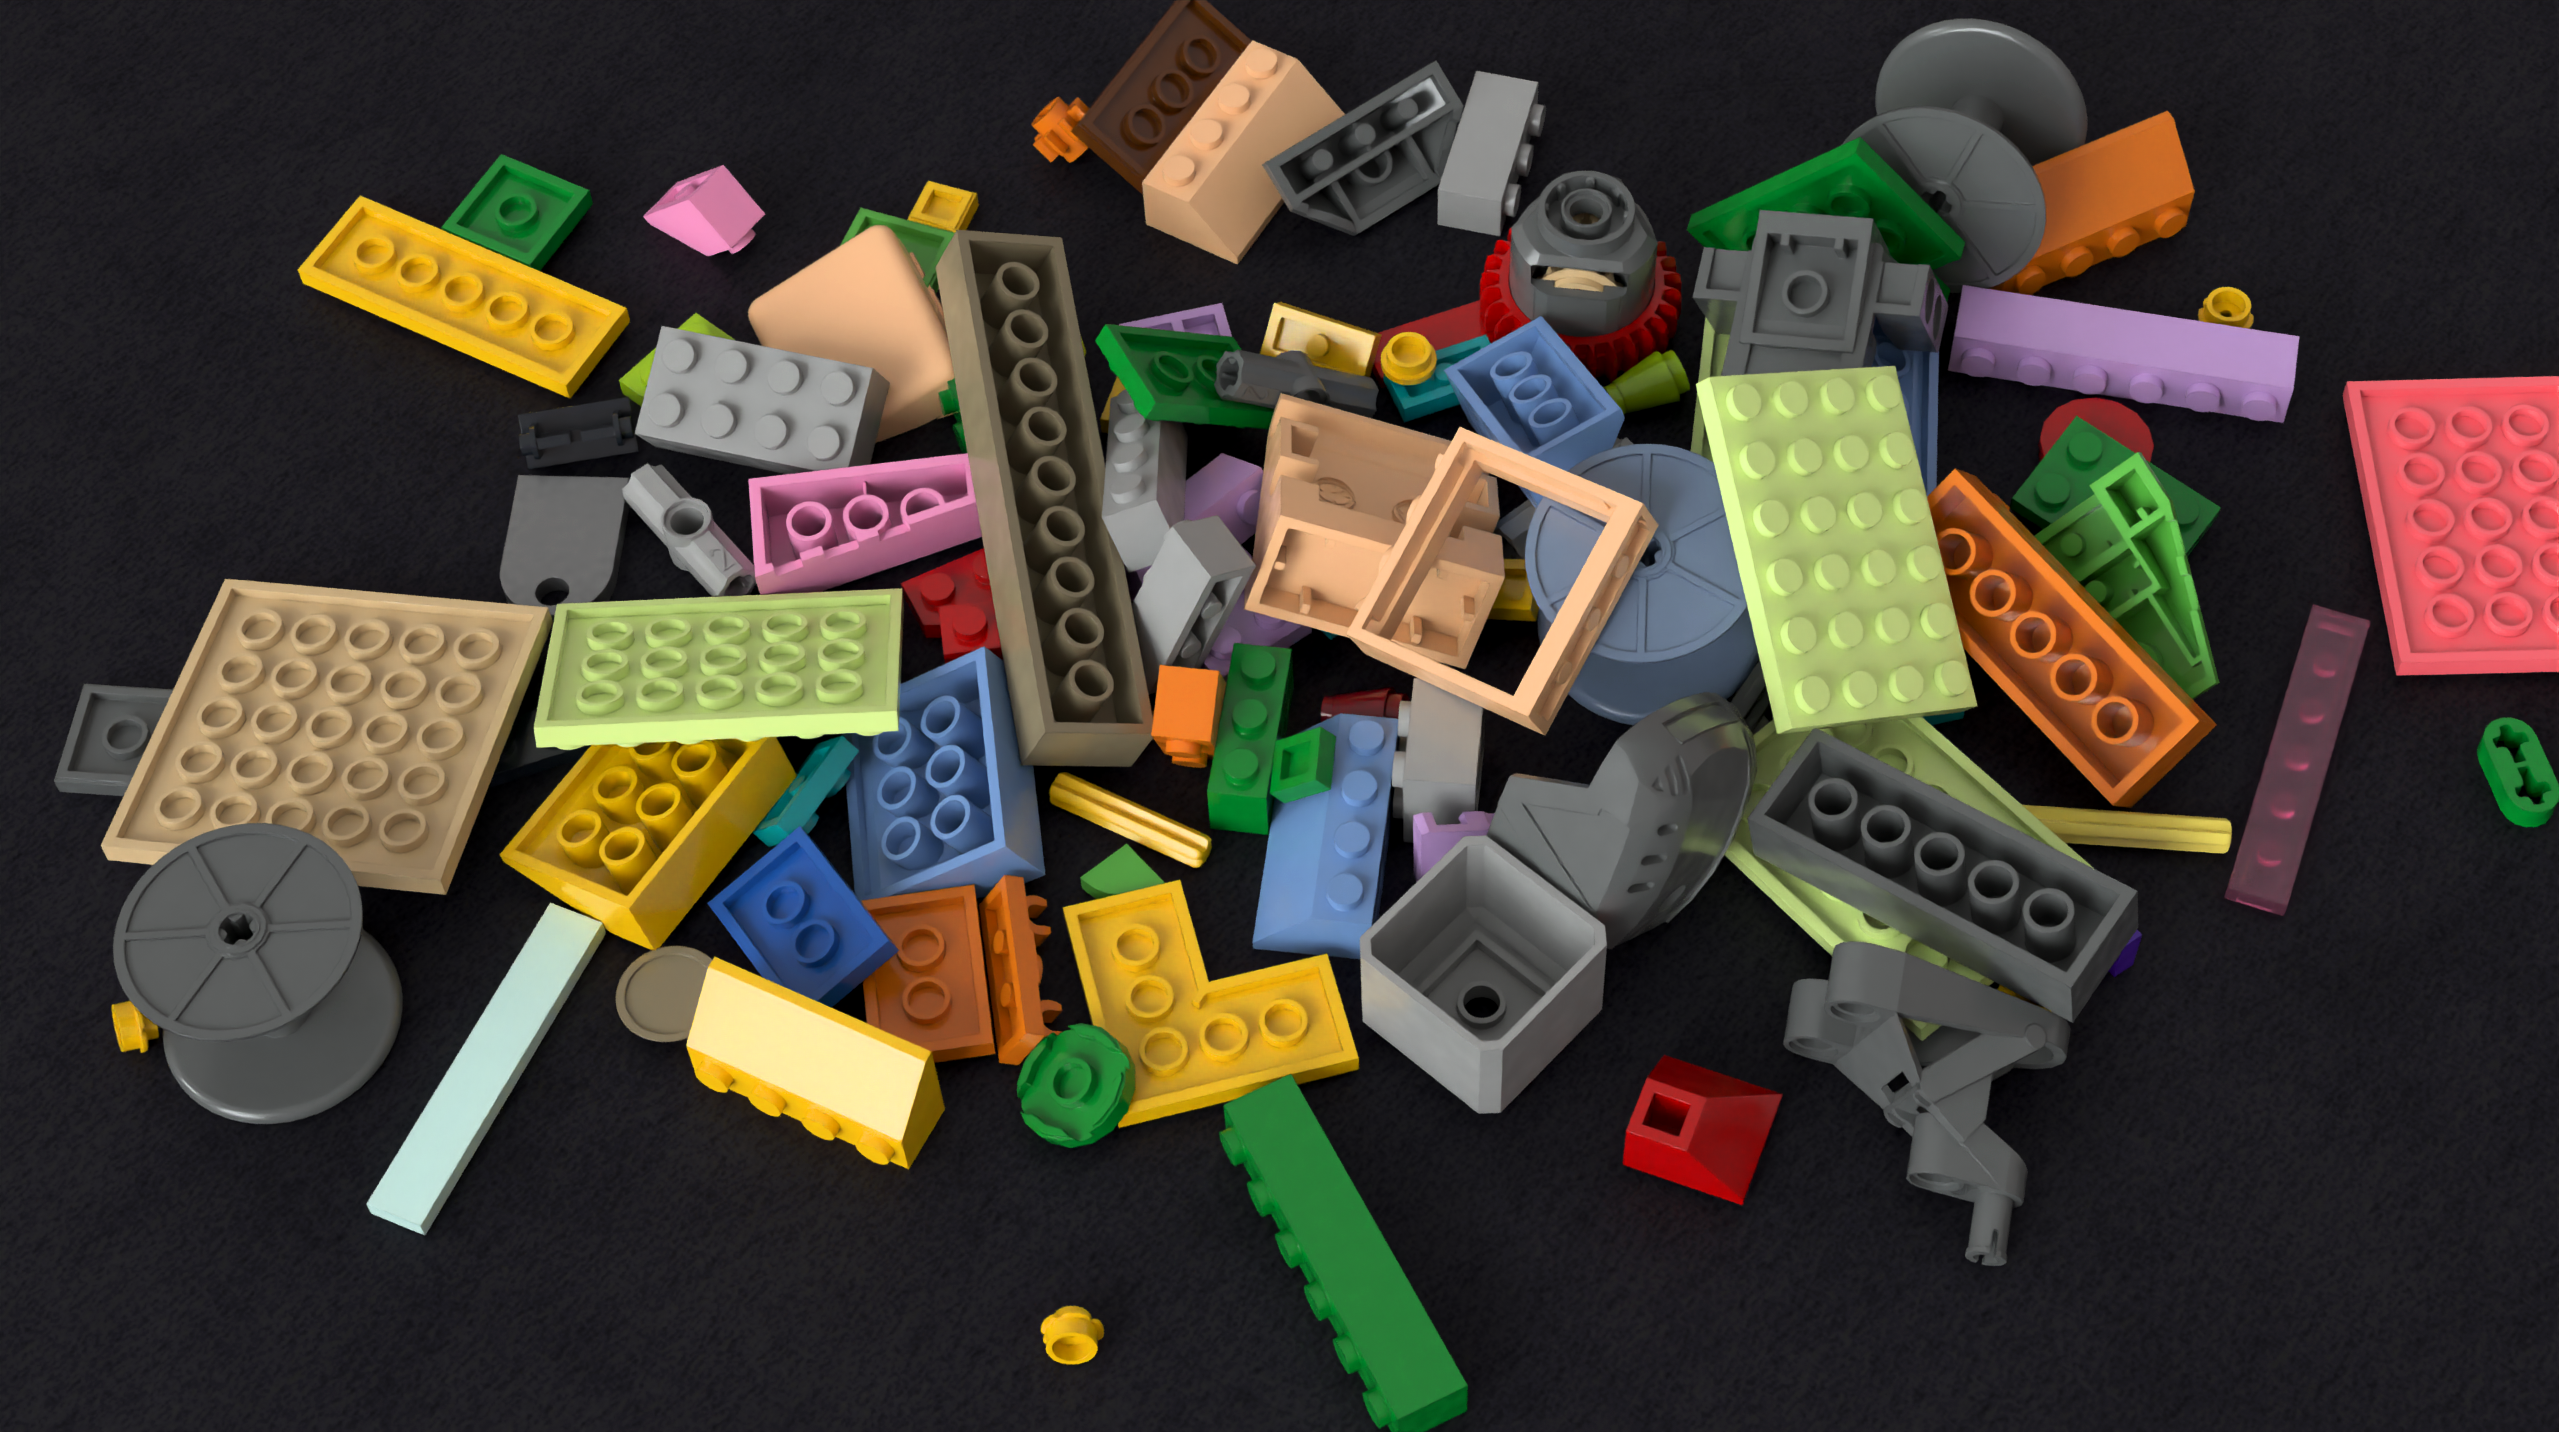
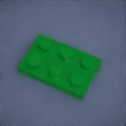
M1105 324L1096 338L1095 342L1108 360L1110 369L1118 376L1134 401L1136 410L1145 419L1152 421L1188 422L1198 425L1212 424L1235 426L1238 428L1269 429L1275 409L1220 398L1215 389L1216 364L1224 352H1235L1237 349L1242 350L1234 337Z
M2076 416L2012 497L2010 509L2041 529H2044L2094 495L2089 485L2136 453ZM2147 461L2173 501L2188 557L2218 518L2221 507Z

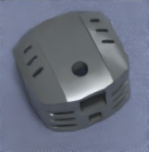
M1704 692L1681 698L1652 712L1619 737L1602 762L1590 785L1519 773L1510 775L1498 801V807L1486 836L1604 924L1607 948L1613 949L1615 946L1635 938L1665 921L1667 923L1670 922L1693 900L1721 863L1726 851L1735 838L1738 826L1745 814L1757 773V752L1753 734L1737 707L1717 693Z

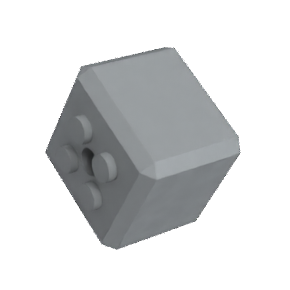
M1464 836L1360 937L1363 1022L1478 1114L1501 1113L1602 1010L1607 950L1605 925L1488 836ZM1485 997L1494 1001L1499 1009L1490 1017L1477 1018L1470 1015L1464 1007L1474 998Z

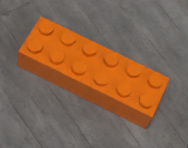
M1955 468L1927 496L1963 648L2112 806L2132 808L2217 724L1975 475Z

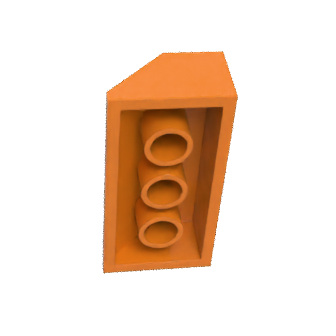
M2165 111L2032 166L2041 182L2046 202V225L2041 244L2034 257L2019 273L2009 280L1988 289L2032 295L2047 284L2066 276H2078L2090 266L2112 257H2123L2140 245L2160 237H2171L2183 227H2186L2195 190L2172 115Z

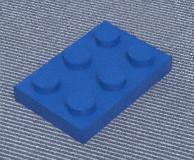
M801 826L708 902V905L763 978L831 1008L899 951L828 858Z

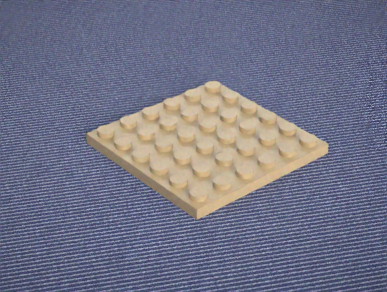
M225 579L103 839L101 847L107 859L154 865L172 849L203 833L238 824L268 823L296 828L322 840L345 861L358 886L446 895L552 627L553 620L549 608Z

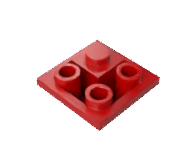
M1663 1055L1646 1078L1627 1127L1623 1165L1743 1205L1783 1094Z

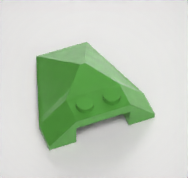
M2137 452L2089 485L2094 495L2034 536L2194 700L2217 685L2219 679L2173 501L2142 453Z

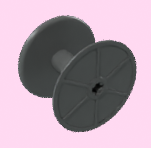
M1951 19L1927 25L1908 35L1891 51L1881 68L1875 94L1877 115L1857 127L1845 139L1843 144L1861 137L1965 241L1961 259L1932 270L1951 289L1950 293H1961L1963 285L1988 289L2009 280L2019 273L2037 252L2045 231L2046 202L2041 182L2032 166L2085 144L2087 135L2086 105L2077 81L2070 70L2048 47L2030 35L2001 23L1981 19Z
M268 823L238 824L203 833L172 849L150 867L136 883L121 909L114 933L113 956L117 977L123 991L140 1013L154 1024L163 1028L162 1035L166 1059L173 1076L181 1088L199 1105L224 1118L252 1124L286 1123L316 1115L337 1105L360 1089L379 1069L395 1042L401 1024L403 1011L401 981L387 951L371 934L362 928L363 908L357 882L350 868L335 850L309 833L296 828Z

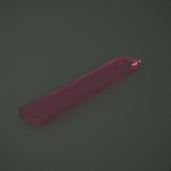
M2317 605L2312 606L2226 889L2225 899L2284 916L2368 632L2369 620Z

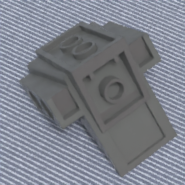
M1760 210L1756 237L1754 238L1751 251L1704 247L1693 293V299L1717 334L1730 335L1721 376L1872 367L1877 348V341L1873 334L1875 318H1877L1885 335L1897 349L1938 353L1949 307L1931 266L1898 263L1891 256L1873 218Z

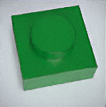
M1318 727L1275 741L1270 794L1283 803H1288L1331 790L1336 736L1324 728Z

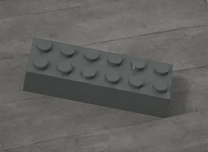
M1817 728L1810 732L1747 818L1753 852L1757 857L2072 1023L2138 929L2137 890Z

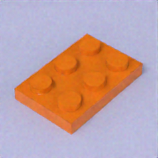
M975 885L861 900L899 949L894 956L863 981L867 1023L932 1051L934 1063L996 1054Z

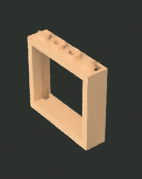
M1459 427L1445 454H1438L1435 463V473L1424 493L1418 495L1411 503L1406 518L1407 524L1396 544L1389 547L1383 554L1378 567V576L1368 595L1362 598L1354 607L1358 613L1346 635L1364 654L1545 736L1659 525L1646 506L1637 500ZM1483 471L1607 523L1514 696L1391 641Z

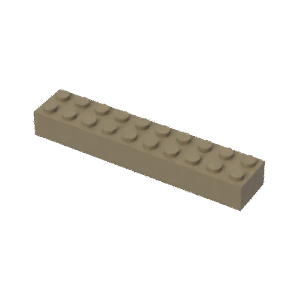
M956 230L936 266V273L1021 765L1131 767L1153 739L1151 736L1153 715L1124 562L1102 519L1106 467L1062 237Z

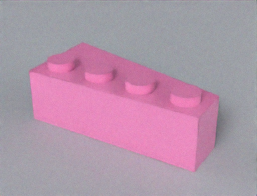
M968 453L748 479L754 571L760 595L822 592L982 537Z

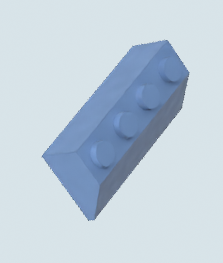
M1542 316L1444 370L1468 422L1478 435L1565 471H1569L1572 467L1593 455L1612 449L1625 419L1617 403ZM1519 486L1533 506L1537 508L1544 496Z
M1340 713L1299 732L1302 733L1322 727L1336 736L1331 790L1288 803H1283L1277 798L1274 799L1253 936V949L1311 955L1328 954V956L1360 959V937L1379 918L1393 813V760L1395 751H1399L1400 742L1398 719Z

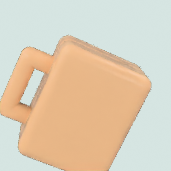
M885 225L871 226L764 293L750 305L748 318L761 346L870 367L890 382L875 443L918 428L936 418L940 419L953 414L950 413L945 416L942 414L938 395L939 392L948 389L947 381L954 379L942 304L931 286L929 285L927 288L923 281L925 273L914 253L907 251L904 244L891 228Z

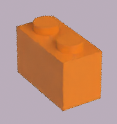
M1160 665L1151 736L1164 754L1172 756L1173 764L1202 768L1207 767L1208 759H1213L1226 689V682L1217 670Z

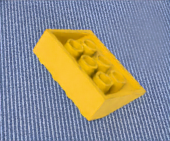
M764 737L750 742L735 738L703 740L696 744H681L671 741L649 742L634 747H622L617 744L591 745L499 855L506 864L583 915L603 922L605 929L610 933L647 949L656 950L661 947L797 777V774L776 737Z

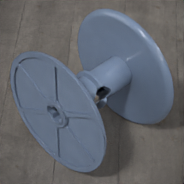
M1633 444L1600 452L1578 463L1567 472L1643 503L1659 526L1568 695L1593 713L1629 725H1635L1652 712L1693 694L1704 692L1717 693L1727 700L1746 681L1758 662L1759 654L1714 462L1679 447L1662 444ZM1545 496L1532 517L1525 545L1527 579L1532 595L1539 607L1538 636L1540 646L1607 524L1602 520Z

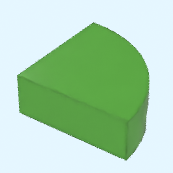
M1125 844L1080 877L1082 889L1096 899L1164 884V881L1128 844Z

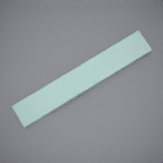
M553 903L549 904L368 1200L367 1206L371 1214L426 1235L604 938L606 930L603 922Z

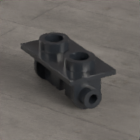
M629 396L518 414L521 434H519L522 455L526 456L528 469L639 451Z

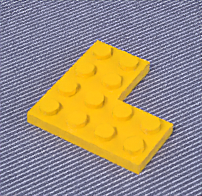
M1180 880L1063 907L1064 918L1092 1025L1103 1028L1126 1046L1135 1065V1092L1128 1112L1118 1123L1119 1128L1232 1101L1289 1074L1293 1076L1298 1085L1359 1070V1057L1328 954L1209 982Z

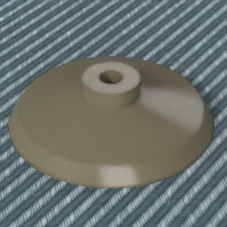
M686 946L661 947L637 958L623 973L616 990V1007L622 1022L636 1035L651 1041L673 1042L688 1038L707 969L712 959L705 953Z

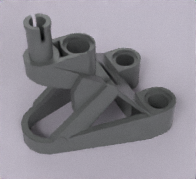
M1849 941L1835 945L1828 980L1809 978L1794 982L1783 1045L1795 1054L1833 1064L1883 1109L1884 1116L1888 1122L1898 1128L1903 1127L1912 1136L1906 1176L1908 1182L1926 1190L1974 1202L1969 1243L1965 1252V1257L1968 1260L1976 1263L1979 1260V1255H1983L1982 1265L2002 1266L2007 1263L2008 1256L2006 1253L2013 1208L2022 1206L2024 1202L2028 1170L2022 1158L1983 1123L1987 1114L1991 1081L2005 1075L2012 1068L2045 1069L2063 1064L2067 1058L2071 1030L2068 1022L2051 1011L1905 952L1867 942ZM1902 1018L1941 1026L1925 1040L1921 1041L1905 1026ZM1903 1072L1909 1083L1892 1092L1887 1083Z

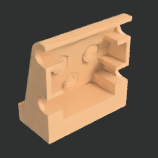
M1281 393L1267 436L1252 558L1256 567L1244 588V610L1348 637L1346 633L1358 613L1354 607L1362 598L1368 595L1378 576V567L1383 554L1389 547L1396 544L1407 524L1406 518L1411 503L1418 495L1424 493L1435 473V463L1438 454L1444 455L1452 441ZM1483 471L1391 641L1437 662L1466 669L1505 579L1502 536L1493 534L1500 518L1497 477L1490 476L1488 472Z

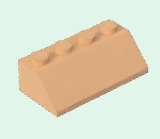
M1252 40L1143 180L1142 188L1146 224L1238 265L1284 203L1263 164L1344 116V112L1298 59Z

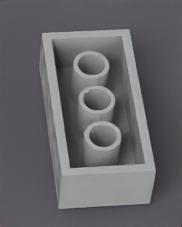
M662 326L635 434L657 448L783 474L870 465L890 382L870 367Z

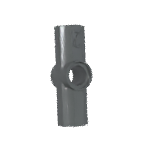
M1237 349L1235 352L1225 351L1216 364L1217 376L1214 386L1220 398L1275 409L1279 396L1283 393L1368 418H1372L1377 411L1376 398L1379 390L1372 378L1314 366L1308 355L1301 351L1291 350L1281 353L1276 357Z

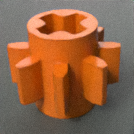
M1060 97L1052 100L1036 116L1031 124L1039 132L1034 137L1035 142L1033 146L1050 163L1058 155L1063 156L1069 163L1076 160L1087 150L1088 146L1076 137L1071 130L1089 108L1078 97L1070 105L1065 103Z

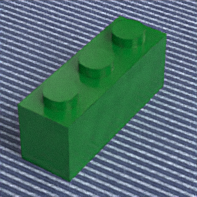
M1234 643L1207 789L1210 829L1269 835L1275 799L1270 794L1275 741L1286 737L1294 690L1292 649Z

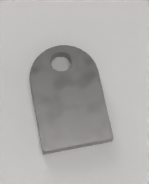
M518 475L500 568L501 585L508 604L548 607L554 622L557 605L548 606L540 603L541 599L549 592L561 590L569 593L567 598L559 604L608 602L617 583L630 505L625 501L622 489L628 484L629 478Z

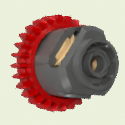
M1596 171L1563 173L1560 177L1550 182L1543 190L1541 196L1527 207L1514 226L1510 227L1507 241H1496L1494 254L1487 256L1485 270L1480 279L1481 316H1485V330L1487 332H1494V342L1542 316L1595 379L1605 376L1612 383L1617 378L1619 371L1627 372L1656 350L1660 354L1665 353L1668 339L1674 337L1679 315L1681 314V275L1676 273L1675 258L1666 256L1665 242H1657L1646 214L1634 202L1630 191L1620 178Z

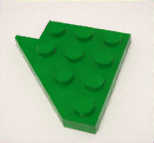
M1861 137L1691 214L1687 231L1704 247L1751 251L1754 238L1756 237L1760 210L1873 218L1891 256L1898 263L1930 265L1932 270L1961 259L1965 241ZM1934 273L1946 301H1948L1951 289Z

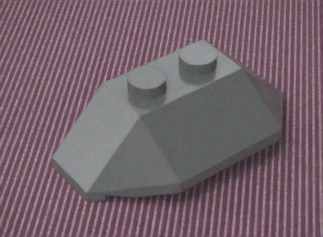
M1437 60L1265 162L1263 167L1290 212L1355 236L1440 184L1454 141L1457 123L1460 121L1464 106Z

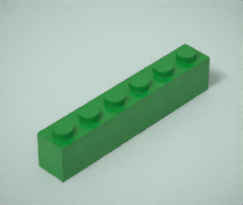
M1289 1074L1224 1104L1226 1129L1219 1132L1223 1148L1234 1166L1243 1163L1252 1180L1247 1182V1188L1259 1214L1262 1217L1271 1214L1280 1229V1232L1275 1234V1238L1287 1265L1291 1269L1299 1265L1309 1284L1304 1286V1292L1315 1316L1319 1321L1329 1318L1338 1337L1333 1339V1344L1344 1369L1348 1374L1356 1371L1360 1374L1368 1389L1362 1393L1363 1400L1376 1426L1382 1428L1388 1425L1391 1432H1425L1466 1412L1468 1385L1293 1076Z

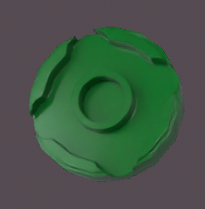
M1083 1023L1070 1025L1068 1027L1071 1030L1063 1031L1059 1035L1053 1032L1043 1038L1025 1059L1017 1081V1097L1022 1100L1024 1113L1021 1112L1025 1124L1049 1143L1068 1148L1093 1144L1113 1131L1128 1112L1135 1092V1065L1127 1047L1103 1028Z

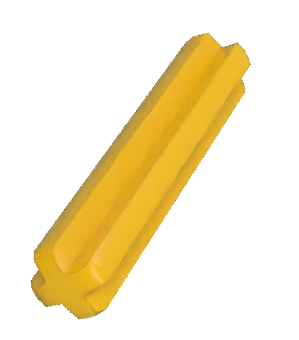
M1060 772L1051 784L1049 794L1050 802L1053 805L1193 868L1202 867L1211 852V838L1208 835L1068 772Z

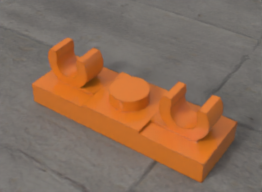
M1004 875L979 904L999 1063L1019 1065L1043 1038L1053 1032L1057 1035L1062 1033V1031H1052L1044 1025V1023H1052L1062 1012V1006L1052 1000L1040 1001L1039 984L1041 983L1043 963L1041 957L1036 952V947L1040 946L1051 934V928L1045 925H1036L1029 918H1038L1046 909L1047 900L1035 895L1026 896L1024 877Z

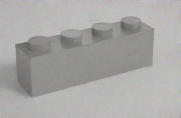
M1125 389L1118 396L1111 398L1102 519L1128 573L1151 566L1164 543L1163 539L1167 531L1173 525L1184 520L1188 434L1182 422L1145 419L1136 410L1134 401Z

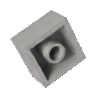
M1414 678L1411 701H1400L1398 716L1399 751L1394 753L1392 787H1394L1393 818L1403 819V842L1413 843V815L1432 812L1436 825L1461 824L1459 816L1462 812L1478 811L1485 737V708L1419 678Z

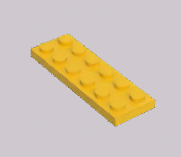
M363 196L357 198L298 269L302 283L570 399L630 323L626 307Z

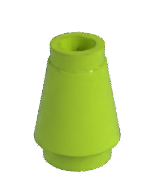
M1656 350L1603 388L1621 408L1623 414H1630L1680 401V394L1689 391L1690 385L1685 370L1675 352L1669 350L1660 354Z

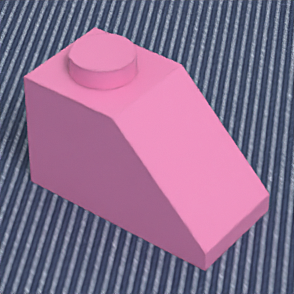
M721 165L677 182L643 217L650 225L700 253L711 256L726 250L734 254L745 247L756 235L752 227L765 213L727 168Z

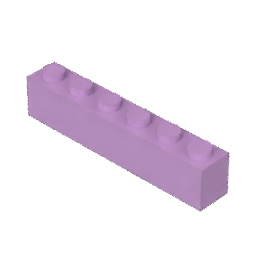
M1963 285L1948 371L1966 373L1974 377H1992L2017 381L2031 386L2043 385L2075 390L2089 395L2100 394L2132 399L2140 403H2158L2184 407L2198 412L2229 414L2247 417L2255 421L2267 420L2283 423L2294 390L2299 336Z

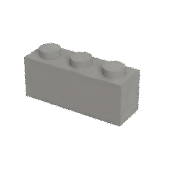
M1476 71L1438 187V225L1501 236L1506 216H1516L1521 196V185H1518L1517 181L1519 175L1527 177L1529 174L1534 150L1533 145L1529 144L1531 136L1540 137L1545 120L1546 106L1538 104V82Z
M1218 515L1194 521L1183 520L1173 525L1167 531L1163 539L1164 543L1151 568L1145 573L1143 584L1132 603L1149 695L1157 692L1160 665L1201 669L1256 567V564Z

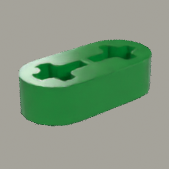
M2499 718L2492 721L2484 730L2478 745L2477 756L2501 812L2512 823L2525 828L2538 827L2545 824L2551 818L2558 804L2559 783L2537 735L2529 725L2515 718ZM2498 741H2504L2508 748H2518L2514 760L2507 747H2496ZM2522 786H2524L2530 797L2541 798L2539 804H2533L2529 797L2518 796Z

